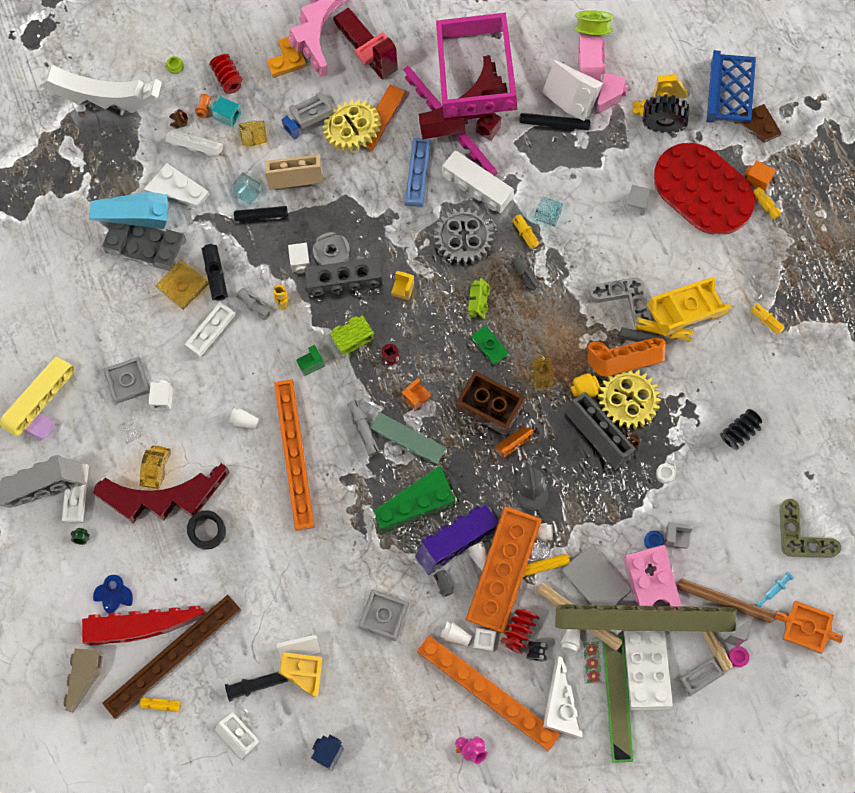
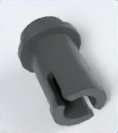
M445 570L433 574L440 590L438 593L442 597H447L454 593V587L450 585Z

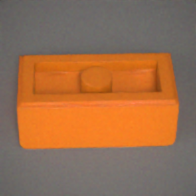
M526 426L521 427L495 446V451L504 459L533 437V430Z

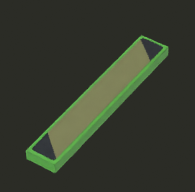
M618 637L622 640V645L618 650H614L602 641L612 763L633 762L623 637Z

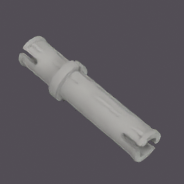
M358 400L350 401L347 403V407L352 415V422L359 431L368 456H374L380 450L368 426L367 416L363 413Z

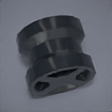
M529 641V653H527L526 659L545 662L547 659L545 651L548 649V644Z

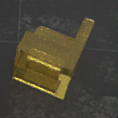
M252 120L239 124L242 145L255 146L267 142L264 121Z

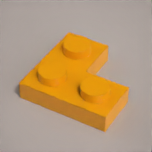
M288 37L278 40L283 55L267 60L273 78L306 67L302 52L297 53L296 49L291 47Z

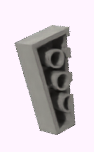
M55 455L45 462L35 463L29 469L19 470L15 475L3 477L0 481V506L13 508L34 501V497L51 496V491L70 489L69 485L78 484V486L86 484L82 463Z

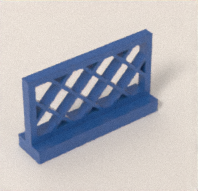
M713 51L706 122L713 123L714 120L751 123L756 57L721 54V51ZM723 60L731 61L734 65L727 69L723 65ZM743 62H749L751 63V67L748 70H745L741 66V64ZM736 67L742 72L737 78L731 73ZM725 75L732 79L727 85L722 81ZM744 76L750 80V83L746 86L739 81ZM735 83L741 88L736 93L729 88ZM725 90L731 95L727 100L720 96ZM742 92L749 96L744 102L738 97ZM733 99L740 104L735 109L728 104ZM725 106L730 112L727 115L719 114V109ZM743 107L748 114L747 116H740L737 111Z

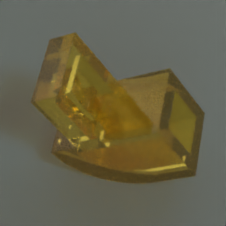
M152 445L150 450L145 451L140 467V486L159 490L165 478V464L171 455L170 448Z

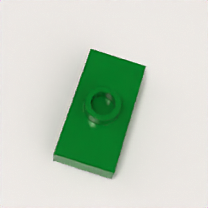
M486 325L471 336L474 343L494 366L509 356V352Z

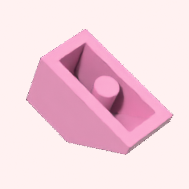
M605 73L596 113L600 114L620 103L621 97L626 96L628 85H625V77Z

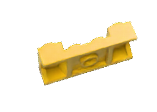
M714 276L651 297L646 304L664 336L676 333L683 327L708 318L713 320L724 316L732 308L730 304L722 303L715 292Z

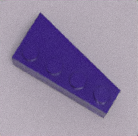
M486 504L482 507L476 506L466 517L463 515L458 517L451 526L445 525L441 527L436 535L432 536L430 534L422 539V544L415 557L427 575L433 573L434 568L439 563L442 566L448 563L455 552L457 554L464 552L470 547V542L474 545L496 530L499 522Z

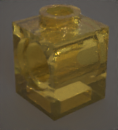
M538 357L532 360L531 369L534 388L553 386L554 375L551 358ZM545 369L547 373L540 374L537 370Z

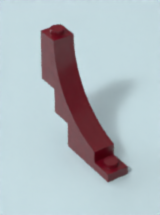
M220 463L218 467L216 466L212 469L210 478L199 473L180 485L153 491L123 487L105 477L95 485L93 494L132 523L137 520L145 508L163 521L175 506L192 517L195 513L201 511L230 471L225 465Z

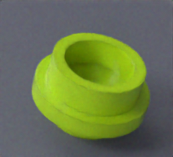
M177 56L168 58L166 62L168 72L177 74L183 70L184 64Z

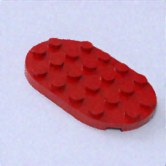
M681 143L670 147L659 157L654 169V185L658 194L696 229L707 234L724 233L726 235L741 229L748 222L755 206L753 189L748 180L715 151L698 143Z

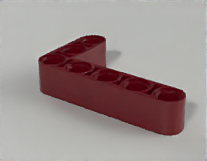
M346 8L333 17V21L355 49H358L374 38L350 8ZM387 37L372 47L373 62L369 64L382 80L398 70L397 49L393 41Z

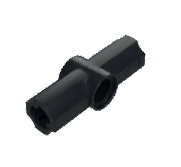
M207 244L201 250L212 300H225L228 297L218 246L217 244ZM218 270L217 274H211L212 271Z

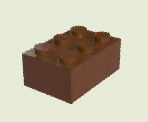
M474 370L456 401V410L507 436L524 406L525 396Z

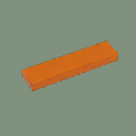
M391 84L389 85L376 107L380 116L381 125L378 126L380 131L375 132L376 138L371 137L372 143L366 142L367 147L365 148L371 151L374 150L404 99L406 91Z

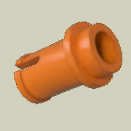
M201 94L198 107L195 108L196 115L200 118H206L209 115L208 109L212 97L208 94Z

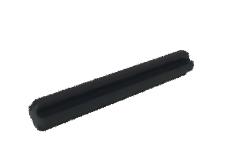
M521 113L519 122L522 124L589 130L591 124L589 119L583 121L579 118Z

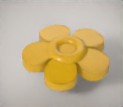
M643 99L641 103L639 101L633 103L632 113L634 115L640 113V116L643 117L646 99Z

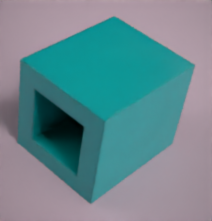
M222 96L211 107L214 119L230 127L234 126L241 115L239 104Z

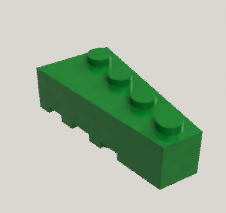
M441 465L374 510L382 534L455 507V499Z

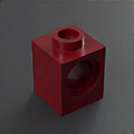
M486 113V117H481L477 120L476 133L492 141L501 128L502 117L496 113Z

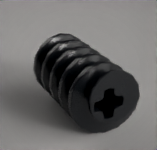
M747 409L745 413L740 415V418H736L734 423L729 424L728 428H725L723 433H720V436L729 447L737 451L739 449L737 443L743 446L745 444L743 438L749 441L750 436L748 434L755 436V430L761 431L759 424H762V419L755 411Z

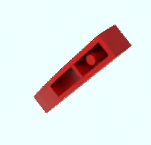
M189 606L188 610L173 607L169 608V611L161 612L160 609H151L149 613L130 611L128 612L129 615H121V613H109L107 617H101L99 614L88 615V618L82 619V643L86 646L148 639L193 623L206 614V611L201 606Z

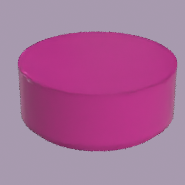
M738 646L729 651L728 658L733 667L741 668L748 663L749 653L745 648Z

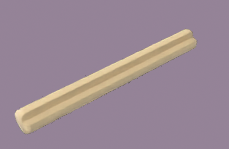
M545 583L540 584L537 589L540 595L555 606L572 604ZM589 630L614 650H618L622 645V640L609 630Z

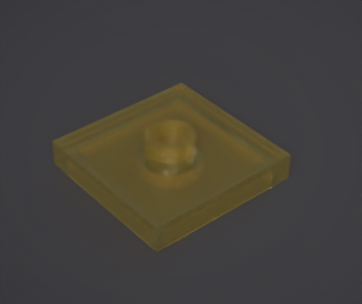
M180 260L155 286L184 310L209 283L183 260Z

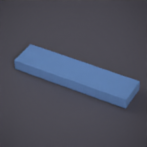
M413 138L405 206L423 207L431 139Z

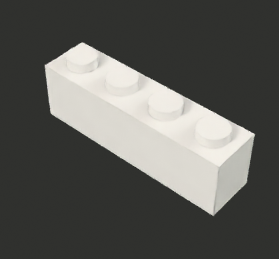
M456 150L442 165V174L445 179L455 182L463 191L467 190L476 200H482L493 211L501 213L514 197V189Z

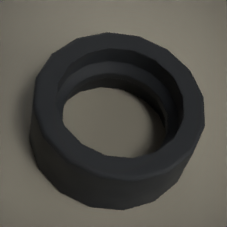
M209 510L200 511L189 519L187 535L196 547L203 550L213 549L224 540L226 527L221 517L215 512ZM203 519H211L218 526L217 535L210 541L199 540L195 534L196 525Z

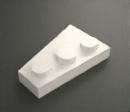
M168 163L163 166L144 188L145 192L167 194V198L199 208L210 195L209 191Z

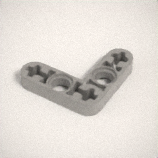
M639 278L598 283L591 287L589 297L596 303L628 298L634 326L635 324L643 325L636 322L638 317L641 318L640 313H643V319L652 321L650 310L646 305L648 301L644 284ZM632 284L638 287L637 295H635L634 288H631ZM614 286H618L621 288L622 292L620 294H614L611 291V288ZM596 290H598L599 293H601L600 297H598L597 294H594ZM640 300L644 303V306L636 308L634 301Z

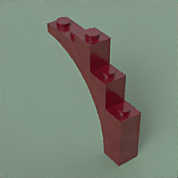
M490 55L483 56V68L479 78L459 98L508 93L506 83H502V77L497 76L496 64L491 62ZM443 107L418 114L423 140L466 132L465 125L468 124V120L486 117L485 114L444 118Z

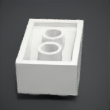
M554 60L542 93L568 114L584 121L591 114L603 82Z

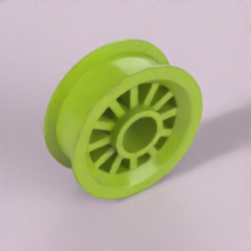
M585 10L575 14V17L578 19L574 30L579 33L605 35L613 32L611 20L614 19V15L609 12Z

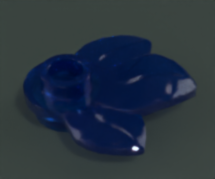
M113 574L106 577L102 585L96 587L93 593V601H102L104 610L109 614L114 613L120 604L131 606L133 595L131 589L124 585L123 579L119 575ZM111 581L116 582V588H111Z

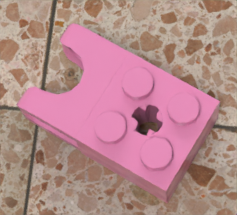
M665 545L622 556L637 606H653L654 602L659 599L665 601L667 606H682ZM648 564L649 567H652L650 575L649 573L645 572V569L648 568Z

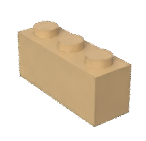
M320 154L265 161L269 190L324 183Z

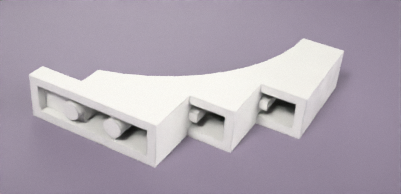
M54 65L44 69L40 75V79H42L41 87L78 105L88 100L104 109L114 104L130 113H134L157 99L162 84L157 79L147 84L140 80L129 82L95 80L70 73Z

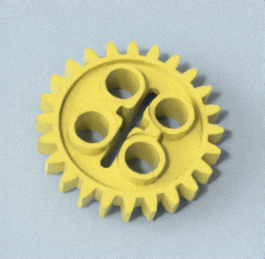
M352 99L350 104L344 101V106L338 104V109H333L334 114L324 120L323 134L328 144L330 143L332 148L336 147L337 151L342 148L343 152H346L348 148L353 152L355 147L359 151L361 145L367 147L366 142L372 143L371 137H377L375 132L380 131L378 126L381 125L380 116L376 108H373L372 104L368 105L367 101L361 103L360 99L356 103ZM345 116H348L353 127L356 128L359 135L355 134L351 125L347 122Z
M630 370L628 373L615 374L614 378L608 376V381H603L602 385L604 387H600L599 390L602 394H599L597 398L602 401L599 402L598 406L604 407L602 411L607 413L609 419H613L612 422L614 424L618 422L619 428L624 424L626 425V430L629 429L630 425L636 430L638 424L644 427L645 421L650 423L651 417L655 418V411H658L660 408L657 404L660 403L661 399L656 398L660 395V391H654L658 385H651L653 378L645 379L647 373L640 376V370H637L635 374ZM622 384H629L631 388L624 389ZM638 394H645L647 399H640ZM616 398L621 403L613 404L611 399ZM634 409L637 414L631 415L627 410Z

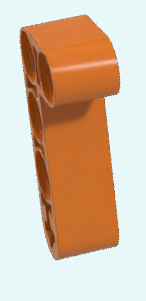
M651 338L608 349L602 342H591L588 345V364L598 375L605 377L657 364L665 360L666 342L661 338Z

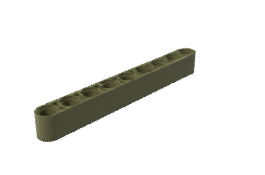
M560 604L556 606L555 627L577 630L736 631L737 610L730 607Z

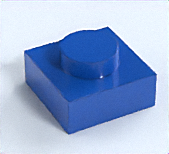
M286 115L281 119L283 129L296 140L300 136V126L296 120H291Z

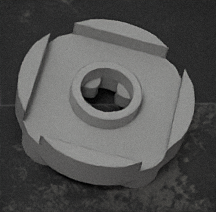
M329 232L317 238L316 243L313 245V256L319 265L349 261L350 247L345 237ZM332 247V249H336V251L334 252V254H328V248Z

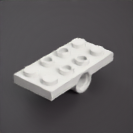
M624 631L625 666L630 710H672L673 702L665 631Z

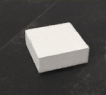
M476 628L473 649L493 652L496 631Z

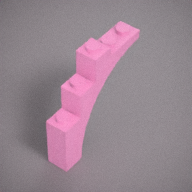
M310 0L311 4L302 7L300 10L299 21L301 25L290 29L288 41L291 47H294L297 53L303 51L305 57L310 59L314 72H318L320 77L327 75V63L320 46L322 28L334 10L348 0Z

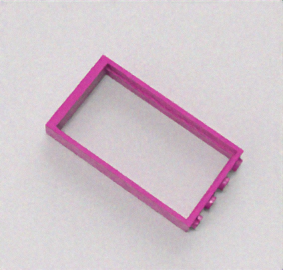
M506 12L436 20L444 118L518 110ZM503 32L510 93L448 100L443 39Z

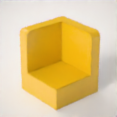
M396 271V280L391 296L409 300L415 284L414 275Z

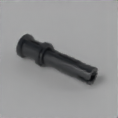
M278 671L255 679L247 680L244 678L241 682L231 685L227 683L225 684L228 700L231 702L234 698L245 695L248 697L251 695V692L288 682V679L279 674Z

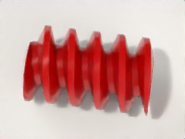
M221 54L214 57L209 65L212 71H214L218 82H220L223 91L226 94L237 92L241 88L240 83L243 79L239 76L240 74L236 70V66L233 65L230 55Z
M516 609L515 614L517 616H512L511 620L513 623H509L507 626L511 631L506 630L504 635L507 638H501L500 641L511 651L522 654L518 650L519 648L526 647L522 640L529 641L525 634L533 633L529 626L536 627L532 620H539L540 617L526 609Z

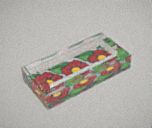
M602 641L581 642L584 683H605Z

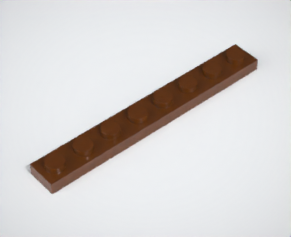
M227 594L102 703L114 719H118L241 611L239 606Z

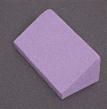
M38 414L23 432L43 440L53 432L54 420Z

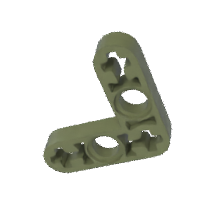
M794 499L783 501L780 505L781 548L786 556L832 558L840 553L841 544L834 538L801 537L799 504ZM788 504H790L791 508H794V510L791 511V518H787L789 516V510L785 509V507ZM786 523H793L796 528L795 532H788L785 528ZM790 542L793 546H800L802 542L801 548H795L793 552L790 548H787ZM809 542L814 543L817 548L816 552H809L806 549V544ZM830 543L832 547H836L833 552L830 549H823L822 553L820 552L821 547H827Z

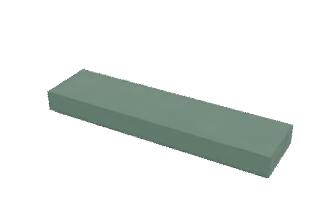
M380 412L370 427L371 431L435 465L439 464L447 450L443 445Z

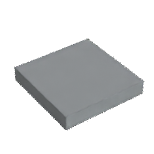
M140 357L103 369L114 404L150 393V386Z
M372 589L358 628L396 641L409 602Z

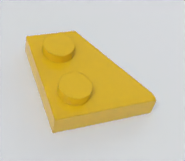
M676 74L657 76L653 97L656 98V95L662 97L664 94H668L669 97L675 95L676 98L688 97L687 89H684L683 83Z
M282 652L279 674L311 696L318 697L322 657Z

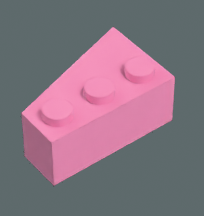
M580 33L578 44L579 71L601 82V74H605V63H602L605 61V51H602L604 50L605 40L601 39V35Z

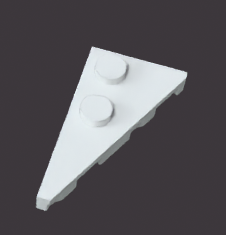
M557 657L555 658L543 727L581 738L582 730L579 731L576 720L578 714L574 707L571 686L568 685L565 675L567 672L563 658Z

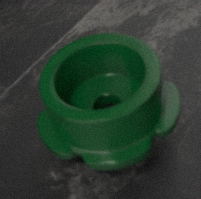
M76 528L75 531L70 533L72 536L71 541L75 544L85 545L87 540H89L90 534L87 533L86 529Z

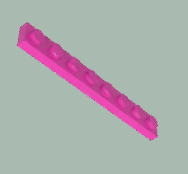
M409 65L403 69L406 74L404 78L410 85L414 83L417 87L415 91L421 98L424 96L427 99L425 103L431 110L443 107ZM465 132L453 134V136L457 135L460 138L458 142L464 149L467 147L471 151L469 153L470 157L475 162L478 160L482 164L480 167L494 176L498 174L495 167Z

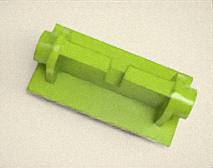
M480 278V281L474 280L471 284L470 298H476V300H469L468 313L469 317L472 318L479 315L482 319H485V313L488 311L487 297L490 294V286L483 278Z

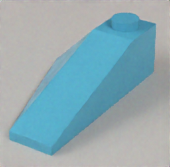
M143 192L91 201L89 220L164 229L168 211L167 194Z

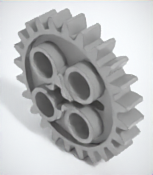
M461 208L460 212L453 209L452 215L446 212L447 218L441 216L442 223L437 222V228L434 229V241H436L435 247L439 248L438 253H444L443 259L450 257V263L457 260V265H459L463 261L464 265L467 266V261L474 264V259L481 261V255L486 257L487 251H491L490 245L493 244L494 232H491L492 225H488L489 219L483 220L484 214L477 216V210L471 213L470 208H468L467 212H464L463 208ZM462 222L465 224L466 251H463ZM469 226H475L476 229H473V230H472V229H469L468 227H469ZM451 227H457V228H458V229L455 230V231L450 230ZM474 242V243H477L478 245H477V246H470L469 244ZM458 244L459 247L454 248L451 245Z

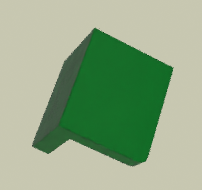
M315 345L308 347L309 353L296 360L304 377L325 367Z

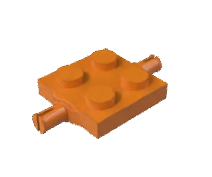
M798 601L793 602L791 612L788 615L778 611L775 612L774 619L785 623V631L782 638L784 641L822 654L825 644L829 639L839 643L843 640V635L832 632L833 614Z

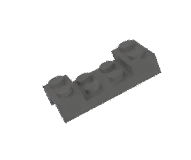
M111 223L102 248L105 253L174 272L177 254L181 245L185 244L186 238L183 233L169 229L162 231L150 227Z

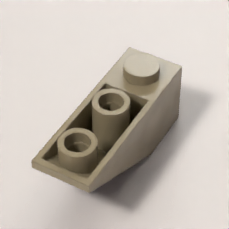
M75 648L74 654H71L70 665L72 670L71 674H68L67 677L69 689L63 702L66 711L72 713L75 711L100 675L104 654L101 651Z

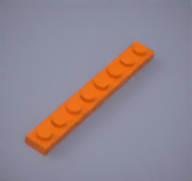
M293 379L274 382L295 531L315 528L294 381Z
M428 635L417 650V653L546 751L550 750L560 736V733L543 727V720L430 635Z

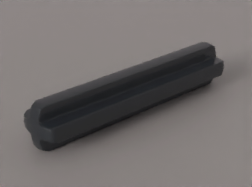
M287 206L235 210L233 214L235 221L287 217L288 209Z

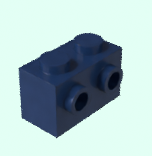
M331 734L328 737L323 735L321 739L317 738L312 748L314 753L311 759L333 771L344 750L341 740Z

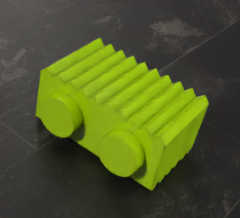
M363 315L352 317L348 324L344 326L339 325L330 333L331 340L342 357L375 339L374 332Z

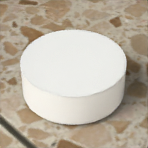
M667 463L661 464L656 470V478L663 484L671 483L676 476L675 468Z

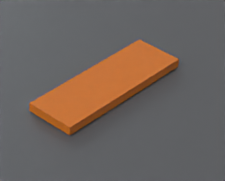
M504 506L465 620L504 634L542 519Z

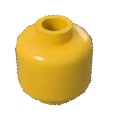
M590 373L574 378V386L570 387L574 397L586 392L593 398L598 395V390H600L596 376H592Z

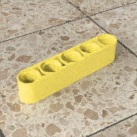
M55 357L2 416L0 427L15 437L19 436L69 380L74 372V366L60 357Z

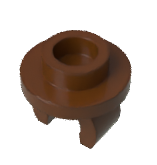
M178 109L169 116V118L175 120L170 124L171 127L176 129L187 126L188 116L184 111Z
M625 431L627 439L637 449L639 446V436Z

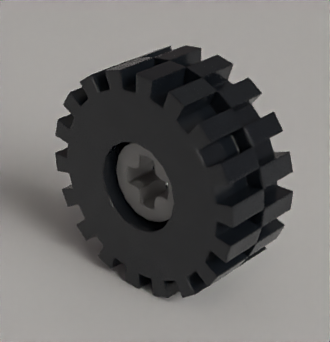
M664 94L662 97L656 95V98L652 96L650 100L647 99L644 103L643 125L647 126L649 130L653 129L654 132H668V134L672 133V131L675 133L679 132V129L684 130L688 126L689 104H687L686 100L682 101L683 98L681 97L676 98L675 95L671 97L668 94Z

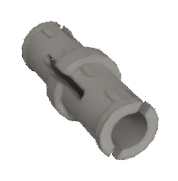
M245 288L238 291L236 297L245 303L250 311L256 312L263 320H266L271 315L272 311L263 305L258 297L252 296Z

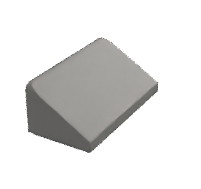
M747 620L724 642L737 647L747 640L752 622Z

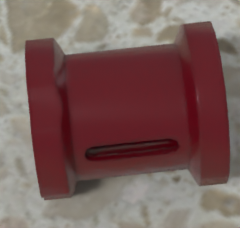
M386 344L382 348V360L386 365L393 366L399 361V351L396 345Z

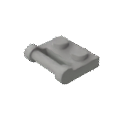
M321 92L316 93V96L288 107L301 129L334 114L332 107Z

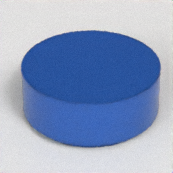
M650 531L644 537V545L647 549L664 545V537L659 531Z

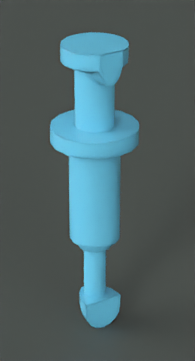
M787 571L785 573L786 576L781 580L776 579V584L765 593V597L760 602H756L755 606L762 607L763 603L769 599L771 600L781 589L785 590V584L790 579L793 580L794 577Z

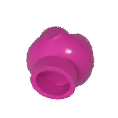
M474 736L469 741L465 737H460L456 740V753L462 752L465 760L479 764L486 759V744L481 737Z

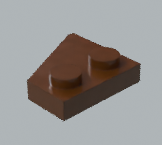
M765 104L752 109L751 123L733 121L735 124L739 123L744 126L747 132L755 135L763 143L781 135L780 129ZM746 111V112L741 113V114H739V115H740V116H747L748 112Z

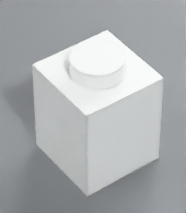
M307 243L288 245L292 273H305V267H310Z
M158 380L156 383L151 382L149 406L151 409L171 411L173 396L171 384L164 380Z

